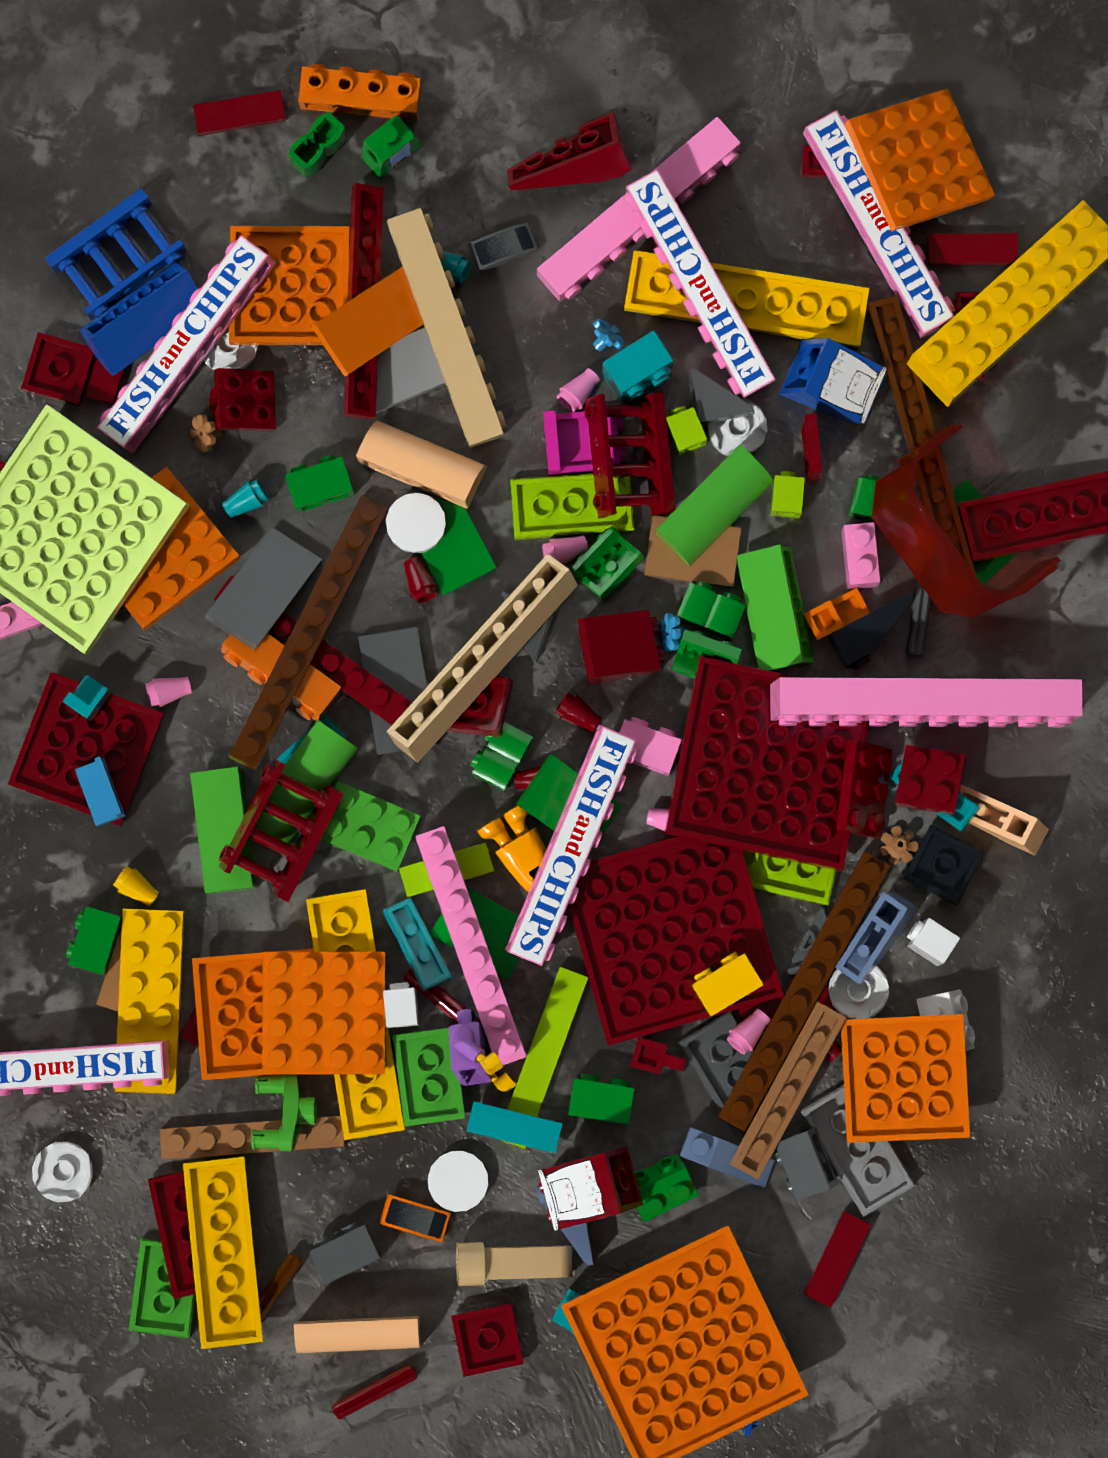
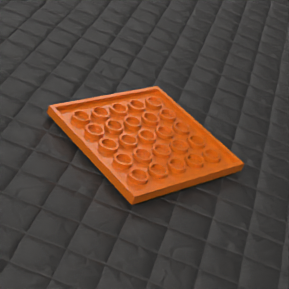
M728 1225L561 1305L632 1458H680L809 1395Z

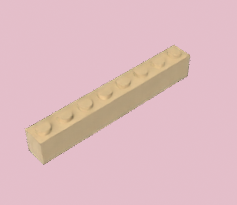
M421 208L388 219L389 231L469 449L503 437L502 429L506 428L507 425L501 410L496 412L492 401L497 398L491 382L485 384L482 372H485L486 368L481 355L475 356L471 345L476 343L471 327L465 328L461 316L466 315L460 298L454 300L451 288L455 287V283L450 270H443L440 260L445 259L440 243H434L430 232L435 231L430 215H423Z
M549 554L540 561L386 731L398 748L417 763L424 757L578 586L571 571Z

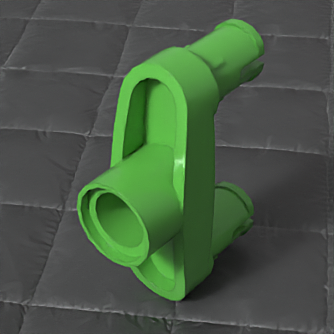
M297 1075L256 1076V1094L283 1093L284 1101L282 1127H279V1130L252 1129V1149L279 1148L280 1151H294L301 1125H316V1098L301 1097Z

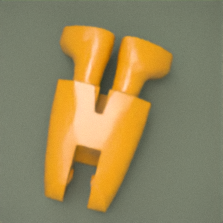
M517 806L502 815L516 834V839H511L500 817L477 830L481 838L493 839L498 843L501 848L495 853L512 876L529 893L534 881L533 876L529 872L540 866L547 849L537 828L528 829L525 821L528 813Z

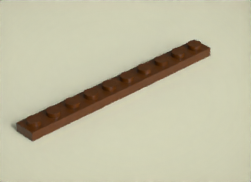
M893 296L869 302L868 310L884 367L886 368V374L946 587L950 588L976 581V573L921 379L907 365L913 350L898 297Z
M361 495L229 754L230 759L257 771L388 512V507Z
M863 851L719 1112L718 1118L745 1132L891 865Z

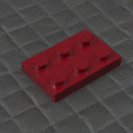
M847 740L836 830L871 839H881L885 824L884 814L888 797L889 773L892 766V749L859 740Z

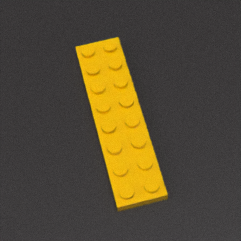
M634 250L624 311L701 323L697 315L690 316L683 304V301L687 299L683 290L676 291L668 275L672 271L667 262L662 265L655 253ZM711 263L748 331L804 340L830 338L843 346L860 348L869 288Z
M366 889L306 899L314 952H376ZM385 1018V1074H334L344 1140L405 1130L389 1028L386 1026Z

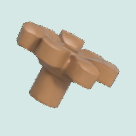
M197 415L192 420L194 428L189 429L190 439L196 438L194 445L201 452L212 451V445L216 442V437L221 436L222 429H216L213 421L208 422L207 415Z
M895 826L891 828L892 835L883 833L881 841L886 845L880 848V854L882 856L890 855L889 863L897 865L900 858L904 863H908L913 859L910 852L917 851L918 843L911 841L914 833L910 829L902 833L901 827Z

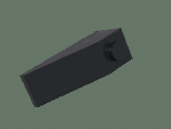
M911 592L830 634L829 639L845 669L853 665L856 670L871 662L869 657L873 655L914 598Z

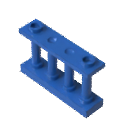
M142 188L45 258L55 274L60 271L66 272L90 303L84 309L90 320L99 317L110 309L113 304L167 265L170 266L174 262H180L184 257L183 253L186 252L182 241L178 240L172 245L148 214V207L152 204ZM133 218L140 221L162 251L161 254L150 262H147L124 231V224ZM108 236L114 237L138 268L135 273L125 280L100 249V242ZM85 253L92 256L114 286L113 289L102 297L98 296L75 265L77 263L76 259Z

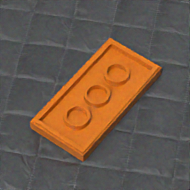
M402 266L311 327L345 377L424 325Z

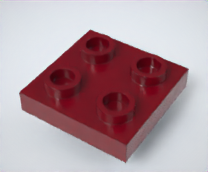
M231 368L215 369L214 387L211 389L209 396V408L215 414L216 429L275 431L274 371Z

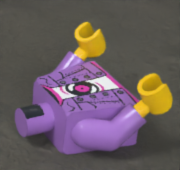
M472 1009L458 1011V1024L449 1026L451 1071L462 1086L493 1082L501 1092H509L516 1086V1083L507 1072L500 1077L496 1075L503 1065L500 1063L501 1061L495 1052L489 1054L487 1037L481 1024L475 1020V1011Z

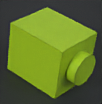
M682 406L669 412L670 416L666 418L667 429L678 456L706 446L707 438L694 407L686 409V406Z
M782 471L780 475L774 476L770 516L801 517L805 478L798 477V473Z

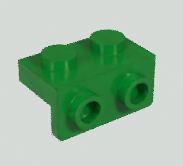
M611 526L606 532L599 535L594 545L586 553L578 557L571 570L582 584L604 601L645 557L626 541L617 529Z
M684 630L671 669L674 672L695 678L697 662L700 656L737 664L742 649L735 647L734 644L727 641H717L708 638L699 631L691 632Z
M679 1154L664 1157L658 1163L644 1170L634 1172L643 1206L637 1207L644 1222L699 1196Z

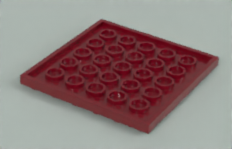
M700 656L697 662L664 834L843 871L850 833L838 831L836 827L847 740H859L867 743L870 730L869 721L857 723V726H839V721L827 723V726H809V721H802L797 723L796 726H779V721H771L770 684L780 677L795 676Z
M673 837L592 860L585 876H579L575 886L579 888L577 897L572 905H568L608 1046L709 1018L710 1015L692 987L697 982L694 976L709 967L712 972L723 966L720 961L734 952L738 956L745 953L762 981L763 986L713 1016L784 996L742 850L682 837Z

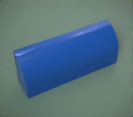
M174 262L79 331L100 363L114 376L152 349L161 337L167 335L172 328L174 318L179 313L184 312L190 304L192 294L198 288L188 271Z

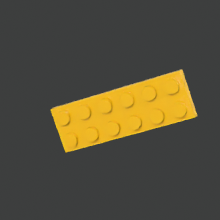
M123 909L117 1044L168 1040L170 1077L161 1079L162 1085L143 1086V1081H131L132 1087L115 1088V1092L177 1093L185 911Z
M244 1157L184 1163L183 1170L201 1349L263 1342Z

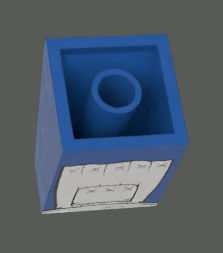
M830 338L801 340L779 394L847 423L860 424L864 423L872 413V403L876 393L881 390L884 384L883 376L886 368Z

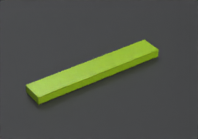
M562 967L559 968L507 1110L535 1117L538 1116L588 977ZM507 1142L509 1144L515 1145L523 1149L526 1148V1146Z

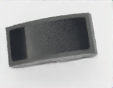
M527 222L492 233L468 244L478 272L505 265L509 260L534 254L538 250Z

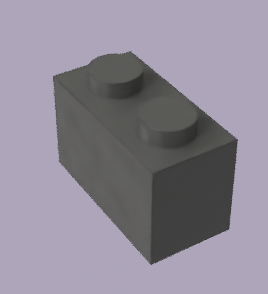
M816 1127L779 1141L775 1149V1156L778 1163L784 1166L788 1177L786 1178L787 1187L790 1193L795 1195L797 1201L838 1185Z
M354 1222L341 1229L342 1236L332 1240L330 1235L313 1242L315 1249L309 1251L324 1285L382 1257L367 1224L359 1226L358 1222Z

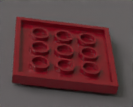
M50 672L7 785L92 816L75 769L96 762L94 758L102 757L107 764L126 815L165 714L110 694L94 719L89 721L62 702L69 692L72 694L75 692L80 682ZM125 817L109 823L122 827Z

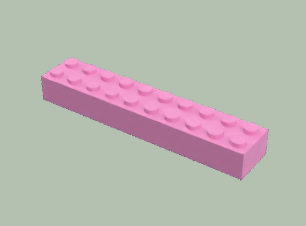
M780 677L770 684L771 721H779V726H796L797 723L802 721H809V726H827V723L839 721V726H857V723L869 721V726L873 727L887 726V723H893V721H899V726L914 727L917 726V723L929 722L930 727H945L953 722H959V727H976L977 724L988 722L989 727H1006L1007 724H1012L1013 722H1018V727H1036V724L1048 722V727L1061 728L1066 727V724H1073V720L1083 716L1082 679Z

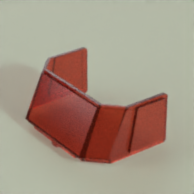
M951 423L937 429L897 460L899 464L875 482L872 518L941 612L975 618L1008 600L1027 593L1057 570L1058 566L1056 564L1061 560L1059 557L1038 562L1003 590L986 588L982 585L914 491L917 462L963 427L961 423L956 425Z

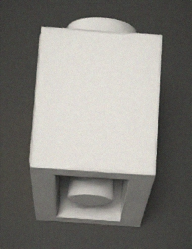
M928 918L923 922H916L907 935V938L911 941L907 947L936 966L945 963L960 938L931 918Z
M408 982L390 984V990L383 991L387 1028L420 1026L417 990L410 988Z

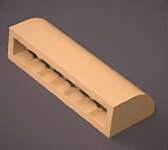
M378 420L368 430L356 454L359 464L466 509L469 508L488 467Z
M420 1316L297 1321L294 1324L296 1353L420 1348Z

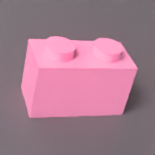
M874 522L844 525L841 534L847 590L877 587L880 583Z
M632 717L631 721L624 719L620 733L635 739L636 743L634 746L638 748L632 764L669 776L682 740L676 738L677 732L660 727L659 731L648 728V722Z

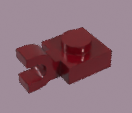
M638 1037L630 1067L660 1075L662 1066L684 1072L687 1060L666 1054L668 1048L666 1044Z

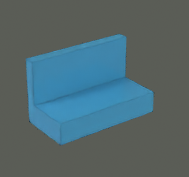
M102 757L94 758L96 762L75 769L97 827L126 816L107 764Z

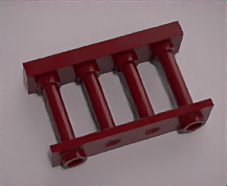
M651 393L639 398V405H606L605 394H598L586 399L585 417L588 420L595 485L594 507L597 510L598 519L617 514L616 507L649 506L651 516H664L675 511L663 393ZM607 417H640L643 433L609 435ZM642 446L644 448L645 464L612 465L610 447ZM646 476L649 492L648 494L615 495L613 477Z
M274 758L271 764L268 763L264 767L260 777L263 781L230 845L226 844L219 856V861L221 862L219 867L224 872L230 874L234 865L272 883V887H274L272 893L278 898L289 902L344 794L329 785H326L324 790L318 791L282 773L285 764ZM278 784L313 801L315 808L311 816L304 818L269 801L268 799L275 785ZM264 811L299 828V832L302 834L297 843L290 845L255 828L254 826L261 812ZM248 838L285 855L288 861L283 871L279 870L276 872L241 855L240 853Z

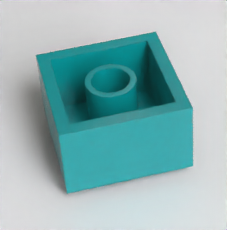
M653 330L604 361L602 375L621 404L627 400L629 403H633L645 394L643 390L649 386L654 385L656 388L670 379L669 374L672 373L673 359Z

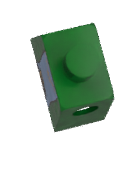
M395 115L364 140L361 158L380 180L420 148L423 143L398 115Z

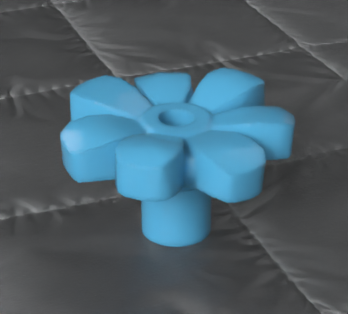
M597 318L593 325L596 328L594 333L598 338L593 342V346L600 352L606 346L611 347L612 345L620 350L625 344L624 339L618 335L621 331L615 325L610 328L608 322Z
M666 613L664 620H660L658 624V629L663 631L659 634V638L662 643V650L665 652L677 650L679 647L678 639H682L684 630L689 631L688 627H679L680 618L673 616L672 613Z

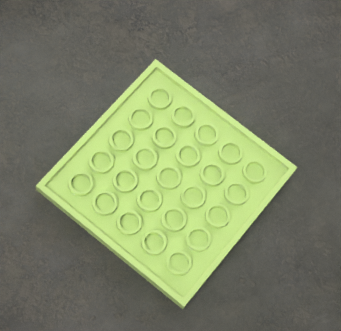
M46 404L0 472V593L79 651L89 655L190 505Z

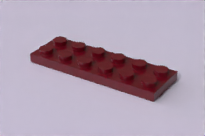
M1108 471L958 503L957 509L972 562L1108 534Z

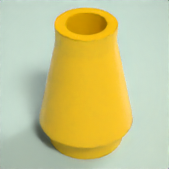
M127 865L113 883V886L118 889V893L144 903L148 907L159 894L135 867L131 869Z

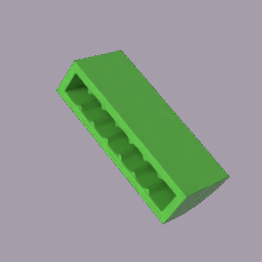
M740 444L656 529L655 534L690 567L773 483V479L766 469Z
M779 544L736 555L758 669L775 672L813 664L814 660L791 546Z
M317 720L285 765L282 773L318 791L324 790L326 785H333L359 748L326 724ZM278 784L275 785L268 799L304 818L310 817L315 808L313 801ZM264 811L261 812L255 824L269 835L288 844L292 842L300 830Z
M237 766L190 773L205 893H225L258 888L256 875L234 865L230 874L224 872L219 867L221 863L219 856L226 844L230 845L248 810L243 769ZM248 838L240 854L255 861L252 839Z

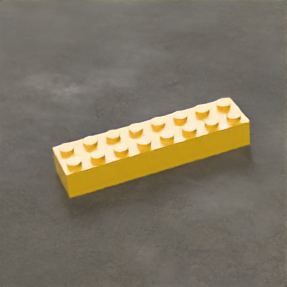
M1082 200L915 351L907 365L949 407L1108 262V225Z

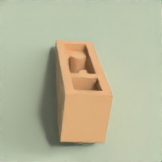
M961 785L960 793L980 807V810L971 820L970 824L1034 856L1036 855L1049 830L1038 818Z

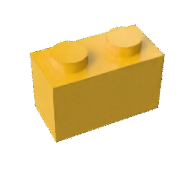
M734 952L720 961L723 965L721 968L712 972L709 967L694 976L697 982L692 987L710 1017L763 986L762 981L745 953L738 956Z

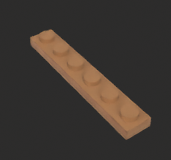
M819 1002L816 1003L729 1164L759 1180L846 1019L845 1016Z
M341 1116L317 1118L316 1125H301L294 1150L345 1146ZM282 1120L160 1129L161 1158L164 1160L280 1151L279 1148L252 1149L251 1137H253L252 1129L279 1130V1127H282Z

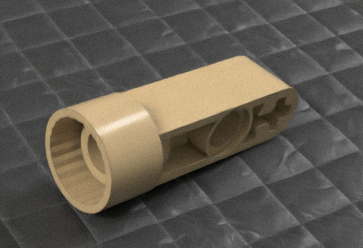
M483 1242L457 1243V1285L482 1286L485 1285V1280L573 1277L572 1246L484 1248Z

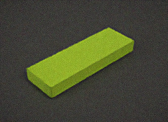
M486 842L454 852L464 881L494 872ZM424 861L399 868L407 898L434 890Z

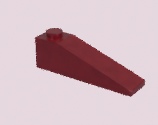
M614 111L579 126L580 132L568 140H565L563 137L554 142L555 146L545 154L536 152L508 169L507 177L510 190L603 182L612 178H620L627 172L632 171L630 155Z

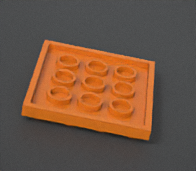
M948 88L851 118L844 123L891 232L990 200L995 196Z
M230 226V244L234 240H238L240 236H243L269 255L276 264L229 325V344L323 345L311 326L348 302L350 227Z
M167 466L152 478L190 506L123 603L124 607L144 632L240 560L238 553Z
M314 948L274 952H314ZM263 952L192 958L202 1081L261 1076Z
M263 952L262 1075L385 1074V1007L383 991L385 990V952Z
M964 1014L845 1019L841 1027L847 1143L971 1137Z

